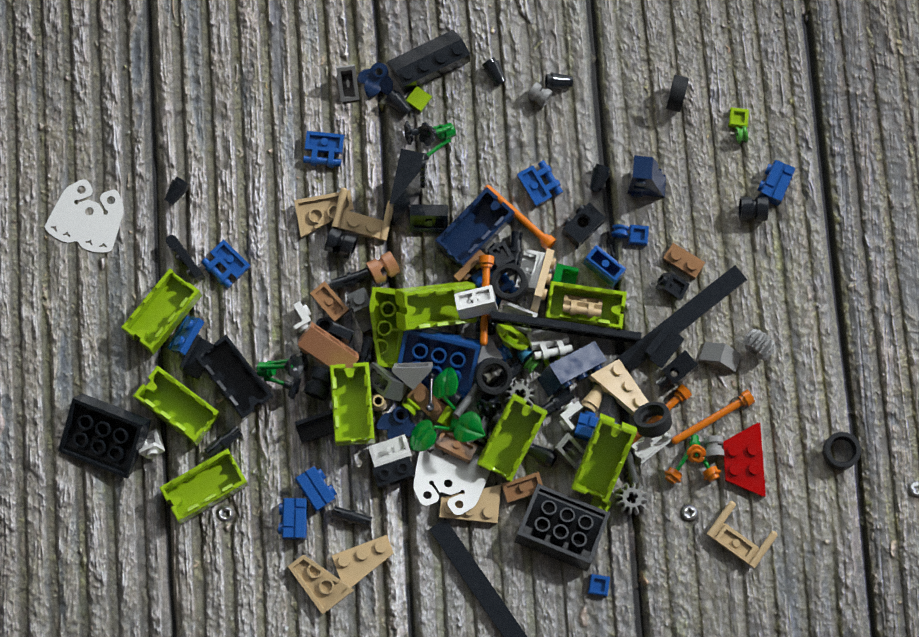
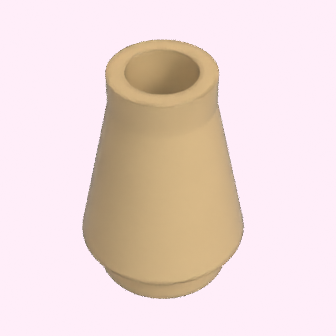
M595 385L581 401L583 411L595 413L599 410L604 394L600 385Z
M378 392L372 395L373 410L380 412L388 407V398H384ZM376 398L382 399V403L380 405L376 404Z

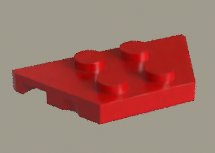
M756 423L723 441L722 449H724L725 455L723 456L724 477L726 482L737 485L746 491H751L763 498L766 497L761 424Z

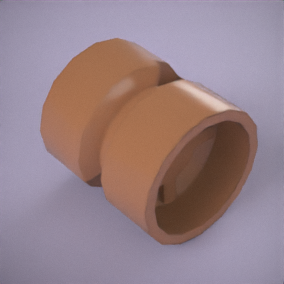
M390 251L381 255L379 260L373 259L366 263V267L376 285L386 281L388 276L392 278L401 273Z

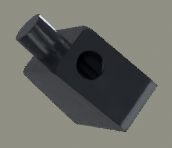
M684 350L662 370L664 376L656 383L663 391L671 384L676 387L698 369V364ZM674 370L679 372L676 377L671 375V372Z

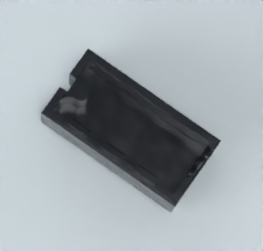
M227 335L216 341L204 353L195 357V361L242 422L255 412L254 408L257 405L262 407L273 399L274 395Z

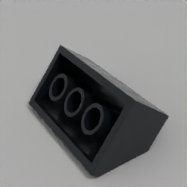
M451 30L387 61V64L405 94L414 90L416 86L420 87L469 63L471 54L462 38L454 30Z

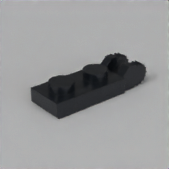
M169 235L166 237V244H168L172 251L178 253L175 256L179 262L187 265L188 269L186 272L192 280L196 278L200 282L205 279L201 270L176 236Z

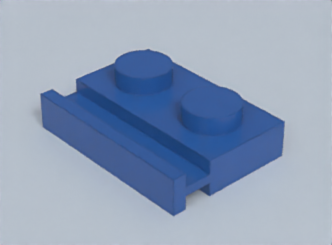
M186 315L167 348L172 352L175 351L176 353L186 355L196 335L202 328L204 321L200 318Z

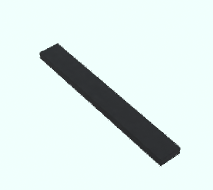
M734 265L617 359H620L627 371L631 373L647 360L643 356L644 352L668 322L674 325L673 330L680 334L746 282L747 278Z
M491 311L487 316L488 323L634 344L641 340L642 334L641 332Z
M446 518L429 529L501 635L503 637H527Z

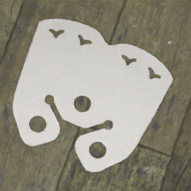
M82 179L69 185L55 205L44 226L45 229L58 240L67 243L77 241L82 248L92 252L104 253L112 251L124 210L118 191L110 190L101 194L100 200L105 210L108 211V214L105 215L100 204L97 202L85 200L78 204L74 203L75 200L91 196L93 189L87 180ZM79 186L85 187L86 190L83 194L78 193L77 188ZM109 196H113L115 198V202L113 204L107 203V198ZM91 207L94 212L92 215H87L85 210ZM104 243L107 247H104V246H103V247H99V246Z
M433 444L428 449H434L431 453L427 450L419 452L414 477V491L420 503L427 506L436 503L439 499L438 493L429 484L430 481L434 482L439 492L449 495L464 490L465 494L449 498L447 503L455 515H461L476 505L491 470L480 468L476 464L479 458L477 455H474L472 461L468 464L450 454L443 456L442 450L434 447L435 444ZM451 480L452 486L446 487L444 481ZM429 491L431 492L432 497L430 499L424 498L423 493ZM458 500L462 501L463 507L456 508L455 502Z

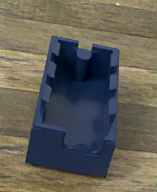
M488 187L435 240V247L459 269L464 267L479 250L483 251L514 218L515 212L504 202L500 205L497 202L498 196Z

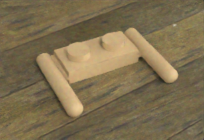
M341 188L332 227L365 237L387 241L390 228V201L387 203L383 221L351 211H344L348 190Z
M729 501L706 535L755 569L778 534L775 531H771L761 547L758 548L754 543L724 523L736 506L735 502Z

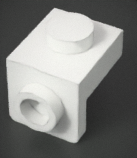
M299 301L293 304L301 320L300 323L293 326L295 334L298 332L303 333L312 322L309 317L311 315L309 308L306 304L303 306Z
M579 401L575 404L573 402L569 403L563 408L564 412L559 416L561 420L559 424L565 431L568 430L570 433L575 429L570 419L583 409Z
M157 429L148 432L143 447L139 449L140 455L147 459L156 458L158 454L165 452L161 433Z

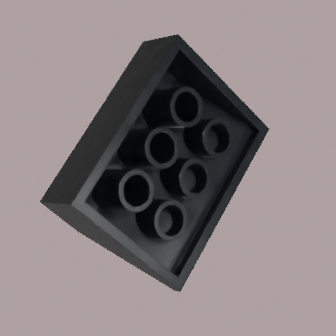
M401 149L389 203L390 225L394 226L420 195L421 188L426 186L427 160H424V153Z
M82 393L72 398L58 452L128 479L138 459L139 449L143 447L152 420Z
M537 484L514 543L587 572L610 512Z

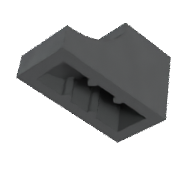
M363 287L346 296L362 333L365 334L372 330L369 311L370 299Z
M371 362L369 366L371 386L384 398L401 401L408 386L395 374L385 370L377 363Z

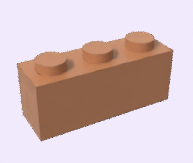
M313 322L308 325L298 339L299 349L305 354L310 353L315 356V360L322 365L326 364L330 367V365L345 364L346 368H353V363H356L359 359V354Z

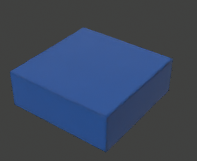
M630 225L628 244L647 246L649 226Z
M590 574L588 594L607 597L610 577Z

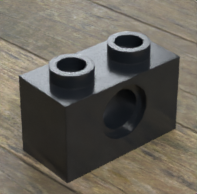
M590 202L586 206L581 205L575 212L577 215L572 219L569 217L562 225V234L577 248L605 222L606 217ZM585 221L587 226L580 227L577 222Z
M409 456L372 468L378 490L414 479L415 477Z

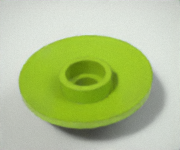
M496 325V332L506 347H513L519 350H526L529 347L527 338L518 329L509 325Z

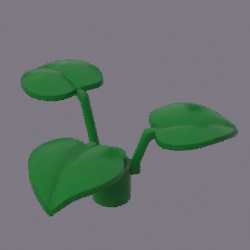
M446 368L436 377L432 385V392L438 399L444 397V401L455 411L456 408L448 400V396H453L458 388V378L453 368ZM470 411L464 415L462 414L459 419L453 418L451 420V427L438 425L432 427L430 420L419 422L412 431L410 447L413 452H422L430 449L436 440V432L434 431L436 429L454 432L455 439L462 443L472 442L486 435L479 415Z

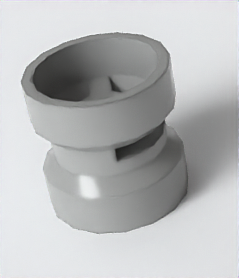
M536 82L527 98L531 101L536 100L538 105L544 107L553 91L542 88V85Z
M715 435L703 438L704 444L707 446L706 458L725 456L724 449L721 446L723 436Z

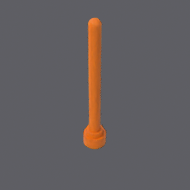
M490 185L484 187V189L488 187L498 196L497 202L500 205L504 202L515 212L514 217L540 240L541 247L546 251L547 248L550 249L557 240L552 235L544 234Z
M480 255L479 265L482 269V287L490 285V269L494 265V256ZM488 314L481 315V346H486L488 341Z
M681 384L676 389L675 396L665 405L670 411L677 403L687 400L692 394ZM652 416L645 424L655 423L662 416ZM638 431L632 445L642 437Z
M748 389L743 391L736 401L674 436L671 442L678 444L737 408L752 405L755 403L752 394Z

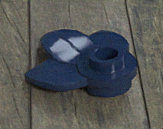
M375 63L370 69H364L358 75L357 82L365 84V94L368 98L376 96L380 91L388 96L393 90V81L388 76L387 66L383 63ZM378 68L383 71L381 75H376Z
M403 406L394 408L392 413L383 414L377 423V429L387 430L388 439L404 434L411 438L412 431L415 428V423L410 419L409 410ZM403 413L404 418L401 420L398 419L397 414Z

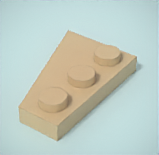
M548 248L530 311L538 313L541 300L545 301L548 290L544 289L545 284H550L552 274L549 273V270L554 269L556 258H553L555 250Z
M620 359L588 377L592 382L595 381L602 387L601 390L606 394L612 395L617 403L632 416L640 406L649 403Z
M501 485L483 488L476 505L461 515H455L447 504L449 498L459 494L441 497L439 518L497 524ZM456 501V508H462L463 502Z
M385 535L331 556L340 580L352 588L394 553L389 539Z

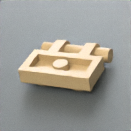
M565 294L562 312L570 313V315H587L589 318H593V316L601 317L603 299Z

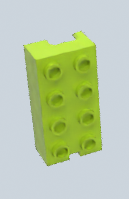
M169 268L122 325L121 329L135 342L139 339L141 346L154 355L202 297L201 292L189 282H185Z
M464 281L395 289L396 305L400 307V312H396L397 327L407 331L477 322L476 317L460 319L454 297L455 293L475 289V284Z
M551 281L545 319L622 330L624 314L620 312L624 311L627 292ZM564 295L603 299L601 317L593 316V318H589L587 315H570V313L562 312Z
M369 362L353 363V368H346L345 364L330 365L336 446L375 443Z
M156 366L148 376L150 381L148 385L142 384L133 397L137 402L197 446L221 416L219 411L159 366Z
M514 393L511 395L476 463L506 478L509 482L512 481L547 415V410L535 404L532 407L527 405L526 399Z
M600 413L572 481L571 489L582 494H591L608 503L636 436L637 427L624 422L621 425L616 424L614 418Z
M226 449L164 484L159 489L168 504L172 503L174 505L171 507V510L181 525L249 485L229 449Z

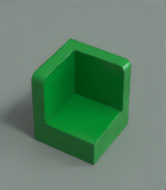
M557 263L553 281L576 284L579 268Z

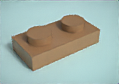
M672 243L663 257V261L694 280L705 264L704 261L675 243Z
M479 250L453 276V281L468 282L472 276L471 273L475 269H481L479 256L485 254Z
M325 281L310 293L311 297L334 323L349 312V308Z
M421 382L407 396L435 422L438 421L447 406L433 395L432 404L434 409L431 412L427 411L429 389Z
M442 430L434 447L469 464L478 445L473 442H459L455 439L453 432Z
M535 472L514 479L511 482L501 483L508 503L533 495L537 484H543L539 472Z

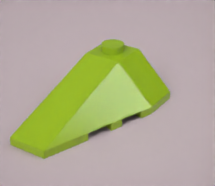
M372 287L369 311L377 364L381 367L393 368L394 363H398L404 331L397 327L396 312H400V307L396 305L395 289Z

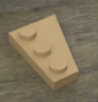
M350 190L347 193L344 211L354 210ZM340 192L294 200L301 238L333 221Z
M302 555L288 566L322 614H325L355 591L306 555Z

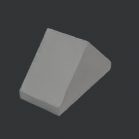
M355 64L336 67L341 102L359 100Z
M489 335L487 345L481 348L478 363L490 357L503 360L502 355ZM496 365L487 366L484 369L483 373Z
M704 342L699 361L736 372L741 354L727 344Z
M433 362L394 363L392 372L414 390L432 370Z
M569 433L562 438L554 449V453L558 454L562 460L577 471L585 451Z

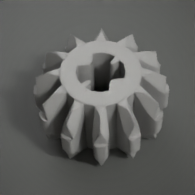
M752 329L742 341L744 349L758 360L765 361L776 349L775 342L761 330Z
M521 379L520 384L513 380V386H509V391H504L503 395L507 396L504 402L508 403L513 393L520 394L522 392L523 398L527 400L526 404L532 407L533 403L531 401L536 400V396L531 394H534L536 390L535 388L529 389L531 386L530 382L525 386L524 379Z
M634 482L631 488L627 483L624 484V489L619 487L618 492L620 494L615 495V499L621 500L615 505L617 507L623 506L620 510L621 513L627 509L628 516L631 515L632 510L635 515H638V509L644 511L645 507L643 504L648 503V500L643 498L647 496V492H640L643 488L641 485L638 489H635L636 483ZM629 495L636 498L634 503L627 501Z

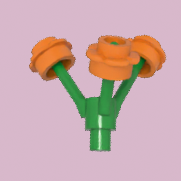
M694 434L691 435L689 447L675 469L669 467L664 474L666 475L665 479L669 483H680L683 475L679 470L687 458L693 463L703 462L706 470L702 472L704 475L703 479L709 482L720 478L721 470H718L716 466L710 467L705 458L706 450L701 446L699 436Z

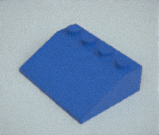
M431 328L404 331L398 363L433 362L432 370L429 373H434L435 379L446 368H453L458 378L457 390L463 395V400L472 387L474 372L481 349L480 340ZM427 375L421 381V383H423L429 389V379Z

